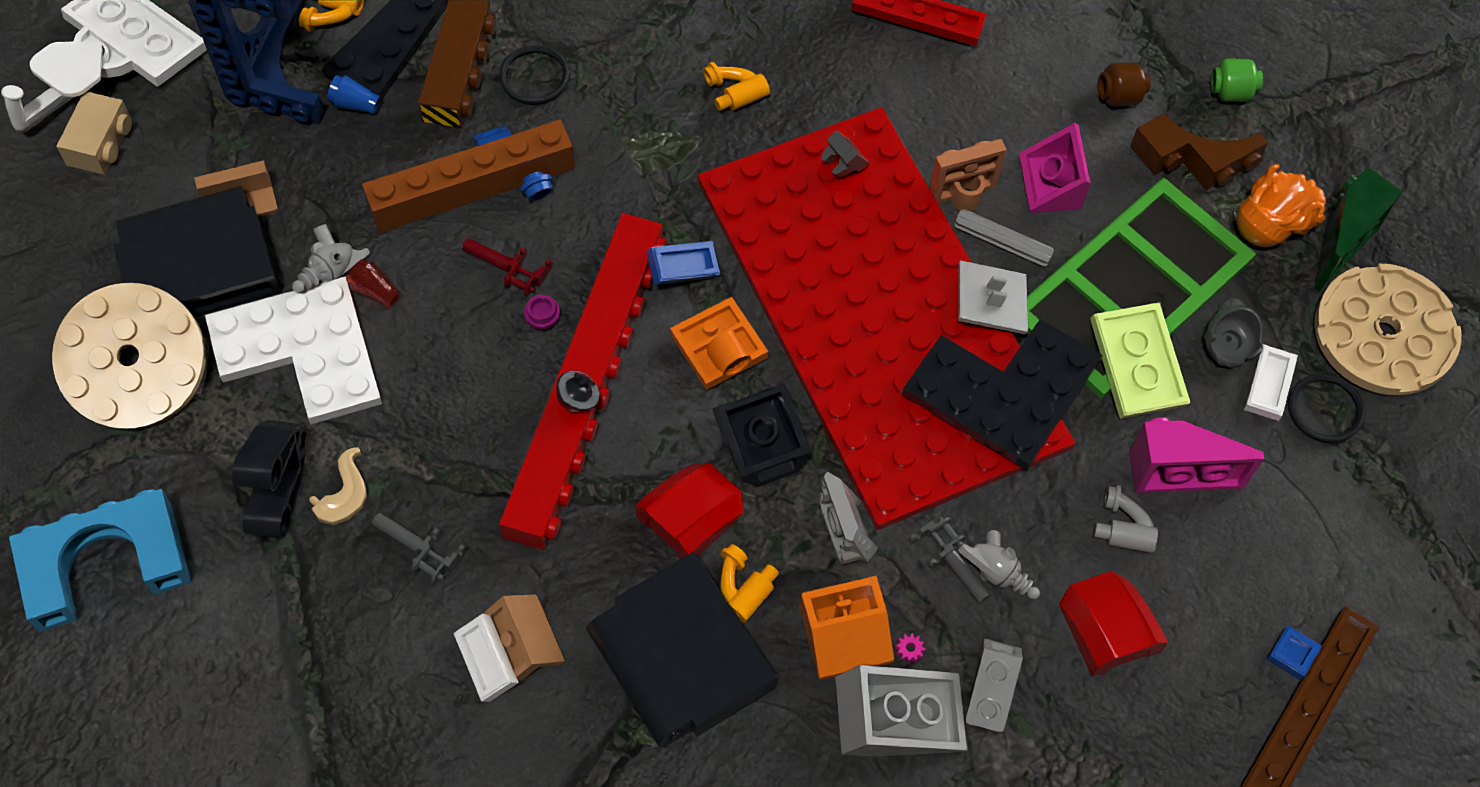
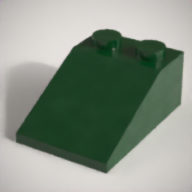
M1367 167L1359 177L1355 174L1350 176L1340 189L1342 193L1329 208L1333 211V214L1326 224L1314 289L1318 292L1335 277L1380 229L1403 193L1402 190L1370 167Z

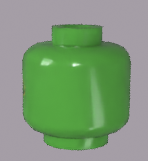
M1226 58L1219 63L1218 67H1214L1212 70L1211 91L1213 94H1217L1218 99L1222 102H1249L1253 99L1255 92L1262 89L1263 73L1261 70H1257L1255 62L1251 59Z

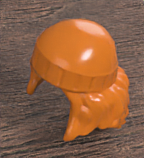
M1273 164L1268 167L1264 175L1253 183L1251 195L1239 206L1236 222L1244 239L1254 246L1268 248L1283 243L1292 233L1305 235L1312 228L1319 226L1325 220L1323 213L1325 211L1326 198L1324 197L1323 190L1316 186L1313 179L1306 180L1304 174H1286L1283 171L1276 173L1275 171L1280 167L1279 164Z

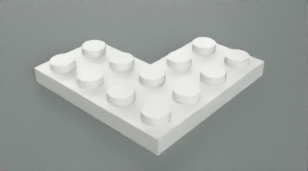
M346 276L330 282L320 283L317 286H312L310 289L304 288L301 292L291 291L205 315L219 375L223 383L294 363L310 424L382 404Z

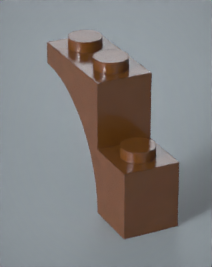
M1164 113L1139 126L1136 129L1130 147L1154 176L1164 170L1172 171L1183 163L1207 191L1217 184L1219 186L1226 185L1237 173L1244 169L1251 171L1256 168L1263 160L1262 154L1268 142L1260 133L1233 141L1203 138L1179 127Z

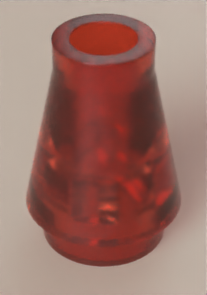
M361 259L351 268L346 277V281L351 284V290L382 304L387 309L392 307L400 297L401 292L391 284L373 261L367 262L365 259Z

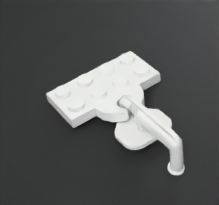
M73 0L61 8V12L66 21L80 30L75 35L74 41L53 42L36 53L30 60L32 73L51 88L24 107L21 102L24 93L20 87L14 85L5 86L2 88L1 94L4 97L5 106L13 128L20 133H24L72 98L88 91L100 82L101 77L122 76L135 70L158 87L207 49L202 37L150 0Z

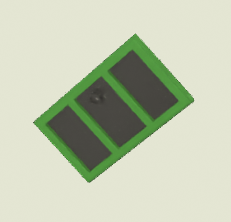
M1161 178L1027 296V334H1030L1039 319L1100 353L1090 320L1094 314L1160 302L1171 337L1246 268L1257 254L1167 179ZM1102 358L1085 383L1101 400L1111 392Z

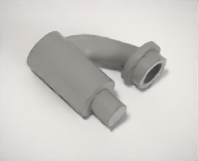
M1116 484L1115 487L1107 486L1104 508H1109L1111 512L1115 513L1118 508H1121L1135 523L1111 520L1110 525L1096 522L1093 536L1107 539V545L1154 553L1158 528L1154 527L1150 516L1132 499L1121 493V485Z

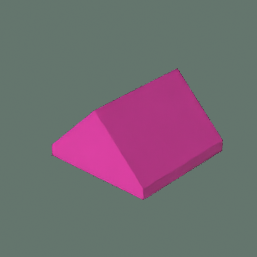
M1073 123L1019 153L1029 209L1033 213L1082 209L1091 183L1079 125Z

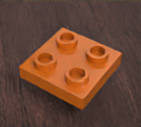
M732 297L670 328V336L706 390L768 358L767 348Z

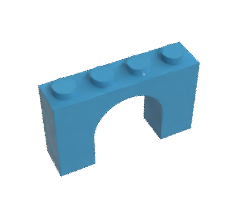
M162 489L144 490L133 498L121 502H106L95 510L82 514H68L61 517L57 522L44 526H30L23 529L19 534L9 536L26 619L38 632L78 620L69 583L70 569L78 554L88 545L98 540L120 538L133 543L136 548L144 583L154 595L192 583L172 504Z

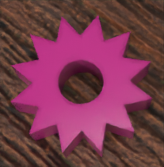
M904 633L903 639L898 638L897 642L899 644L895 645V649L898 650L896 656H902L901 662L906 660L909 665L911 660L916 664L917 659H923L922 653H925L926 649L922 647L925 642L919 641L920 636L914 638L912 633L908 637ZM912 646L914 651L910 652L906 647Z

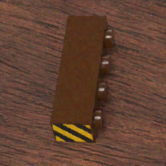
M489 0L448 1L418 102L423 123L462 128L465 117L471 115L473 110V88L478 89L481 81V69L479 67L481 61L485 62L488 56V35H493L496 27V15L491 14Z

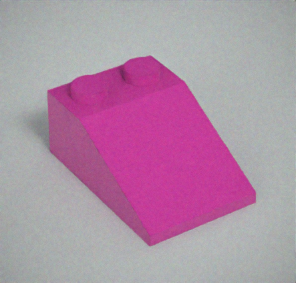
M1154 418L1144 422L1129 452L1135 493L1243 489L1264 460V454L1260 450L1185 421H1169L1167 418Z

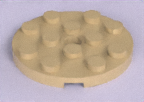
M1378 264L1377 267L1361 269L1358 266L1342 273L1328 286L1316 308L1315 333L1320 349L1326 359L1337 372L1350 382L1379 394L1408 395L1433 386L1452 367L1461 346V326L1456 324L1451 311L1453 305L1447 296L1424 276L1397 265ZM1379 323L1392 325L1396 334L1382 335L1383 331Z
M120 283L106 286L81 299L67 313L60 324L55 336L52 352V365L56 382L70 405L80 414L98 424L121 430L155 426L176 415L187 405L197 391L203 377L206 361L204 359L203 335L190 311L169 293L159 288L139 283ZM127 347H136L139 352L137 362L131 366L122 365L120 361L121 350Z

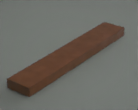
M1347 606L1341 610L1323 641L1321 649L1305 677L1299 683L1241 787H1290L1380 626Z

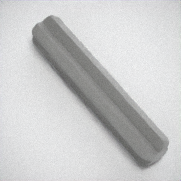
M962 209L955 220L956 228L1041 266H1047L1053 256L1054 249L966 209Z

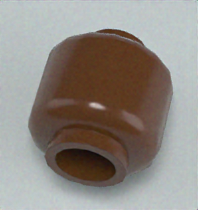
M1136 62L1109 64L1104 72L1099 74L1097 82L1098 93L1101 99H1104L1109 106L1114 107L1138 105L1143 101L1145 93L1149 92L1151 86L1149 75Z

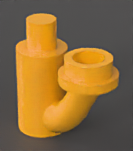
M318 0L320 6L334 10L319 13L315 7H305L300 13L299 25L305 31L313 32L316 26L339 23L352 15L359 16L364 6V0Z
M713 61L703 68L704 78L710 87L722 85L723 79L740 81L725 88L724 95L714 99L719 111L728 107L734 111L770 95L768 82L761 73L756 75L754 72L743 68L718 67Z
M730 544L728 548H723L720 552L724 559L720 589L740 622L746 623L774 590L772 582L779 575V572L775 567L767 564L761 573L754 571L737 590L735 587L736 569L742 571L748 557L739 547Z

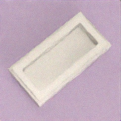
M1263 344V349L1258 354L1244 410L1277 421L1281 419L1298 355Z
M489 614L479 615L453 633L481 702H490L519 683Z

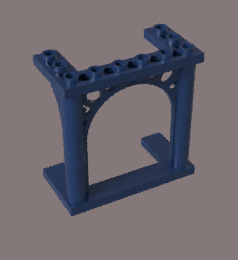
M188 0L226 99L236 105L246 104L260 108L266 113H279L290 116L299 122L308 121L320 125L325 112L319 94L290 87L282 74L280 65L283 42L304 0ZM231 8L253 11L261 15V18L254 29L242 33L237 27Z

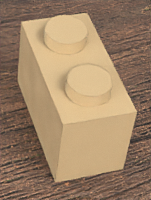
M87 91L82 94L56 146L67 166L106 174L110 164L114 163L117 159L118 147L124 135L130 132L132 126V118L124 101Z

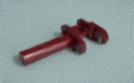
M467 238L462 245V251L508 271V275L505 274L503 278L505 280L504 286L507 288L511 284L524 290L523 295L526 297L531 292L534 293L535 286L540 287L553 265V262L547 259L545 267L541 266L539 270H535L532 273L520 267L527 253V249L523 247L519 250L520 255L516 253L512 259L470 238ZM519 272L530 277L527 283L516 278Z

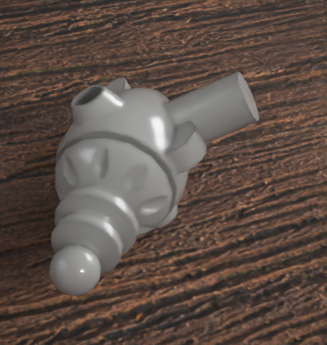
M327 224L314 228L313 230L318 242L312 245V255L308 259V267H304L302 273L298 274V280L292 284L293 290L301 292L304 290V287L310 289L312 285L317 286L319 281L330 282L339 278L370 253L369 249L354 250L347 243H335Z
M991 530L986 533V544H977L974 548L963 544L958 549L960 554L979 568L980 578L984 582L989 581L991 584L1001 588L1012 586L1011 590L1013 592L1020 590L1019 594L1021 596L1027 592V596L1033 600L1040 596L1039 589L1031 587L1033 581L1031 579L1027 580L1028 574H1021V563L1016 557L1015 551L1012 548L1005 549L1001 547V534L998 531Z

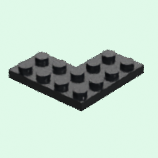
M1039 319L1003 372L941 335L903 387L901 395L1025 470H1028L1101 361L1103 355Z

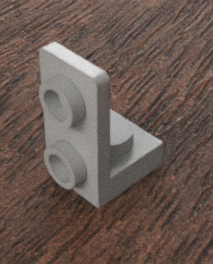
M984 638L980 651V665L966 714V722L968 724L997 732L1004 731L1023 660L1022 648Z

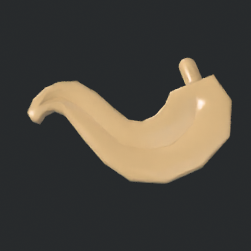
M358 447L344 451L338 459V469L343 481L342 489L336 494L324 496L321 500L315 496L310 497L309 501L314 505L312 511L320 522L334 526L350 520L363 508L367 498L365 482L354 464V459L361 456V450Z

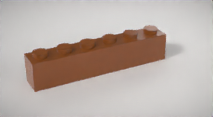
M560 119L362 183L378 233H382L519 188L524 184L523 179L526 176L537 171L555 176L575 169L573 146Z

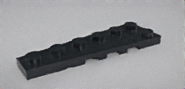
M390 0L323 66L322 72L324 77L333 80L336 75L340 77L347 75L371 92L380 95L381 102L445 12L449 0Z

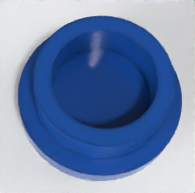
M537 171L526 176L523 179L524 184L519 188L521 194L527 196L528 201H536L552 193L554 190L551 185L553 179L550 174H543L541 171Z

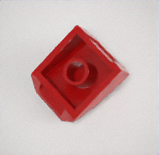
M710 462L691 464L658 485L635 505L636 517L645 526L648 525L674 549L680 559L693 552L699 557L744 513L741 491Z
M1109 571L1070 585L1059 603L1060 609L1092 677L1103 674L1108 669L1130 661L1159 654L1168 644L1160 625L1137 589L1128 579L1114 571Z

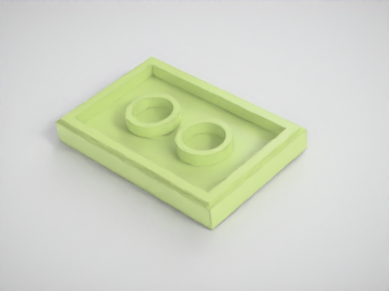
M1160 302L1097 313L1090 318L1100 354L1103 355L1102 361L1120 419L1182 408L1190 404Z

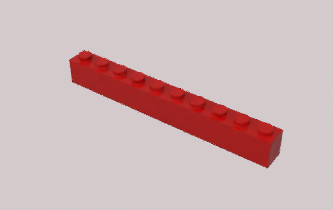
M622 213L499 523L503 539L543 551L546 550L550 539H556L561 526V519L558 518L562 506L568 507L573 495L574 486L570 484L574 474H580L584 467L586 453L583 450L586 442L594 440L598 428V421L595 420L599 409L605 410L610 396V389H607L610 379H616L620 372L622 358H619L621 350L623 347H629L634 330L631 324L634 317L640 318L645 303V298L642 295L645 287L651 288L654 282L646 251L652 247L667 246V239L663 238L661 223ZM567 371H580L594 380L598 386L600 396L599 402L593 409L574 413L568 411L560 404L556 395L557 380L563 373Z

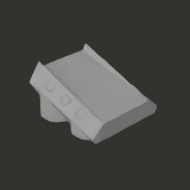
M827 472L821 480L823 493L819 494V503L835 553L842 565L857 560L868 562L878 547L869 539L858 505L862 501L841 479Z

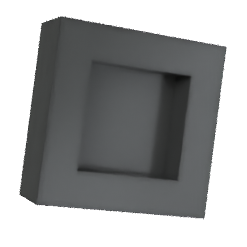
M837 130L827 139L829 145L821 156L822 160L827 164L839 158L838 166L832 170L838 177H843L854 170L860 172L869 163L851 140Z

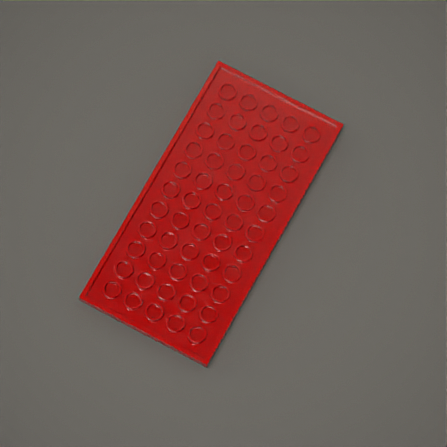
M883 107L697 175V182L877 531L1024 470V468L901 395L903 387L941 335L1003 372L1019 350L1020 345L1010 331L958 321V263L960 260L971 262ZM836 130L849 138L869 162L860 172L854 170L843 177H838L832 170L838 166L839 158L834 159L830 164L822 160L821 156L829 145L827 139ZM1062 419L1030 467L1074 448L1076 443Z

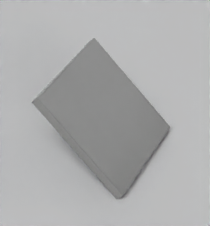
M960 260L958 263V321L1026 335L1028 332L1026 274Z

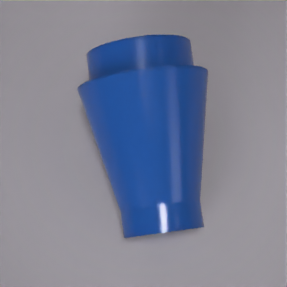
M336 75L331 82L327 94V101L334 103V107L368 112L373 115L376 113L381 100L380 95L371 92L347 75L344 77Z

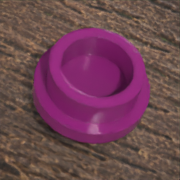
M536 295L528 301L524 308L525 320L535 329L551 328L559 320V305L553 298L547 295Z

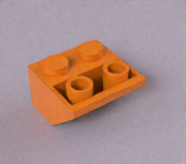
M877 576L801 593L799 611L819 680L838 676L859 665L882 666L894 663L888 614Z

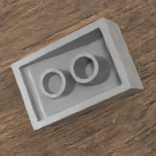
M859 665L835 677L842 755L877 757L967 751L959 673Z

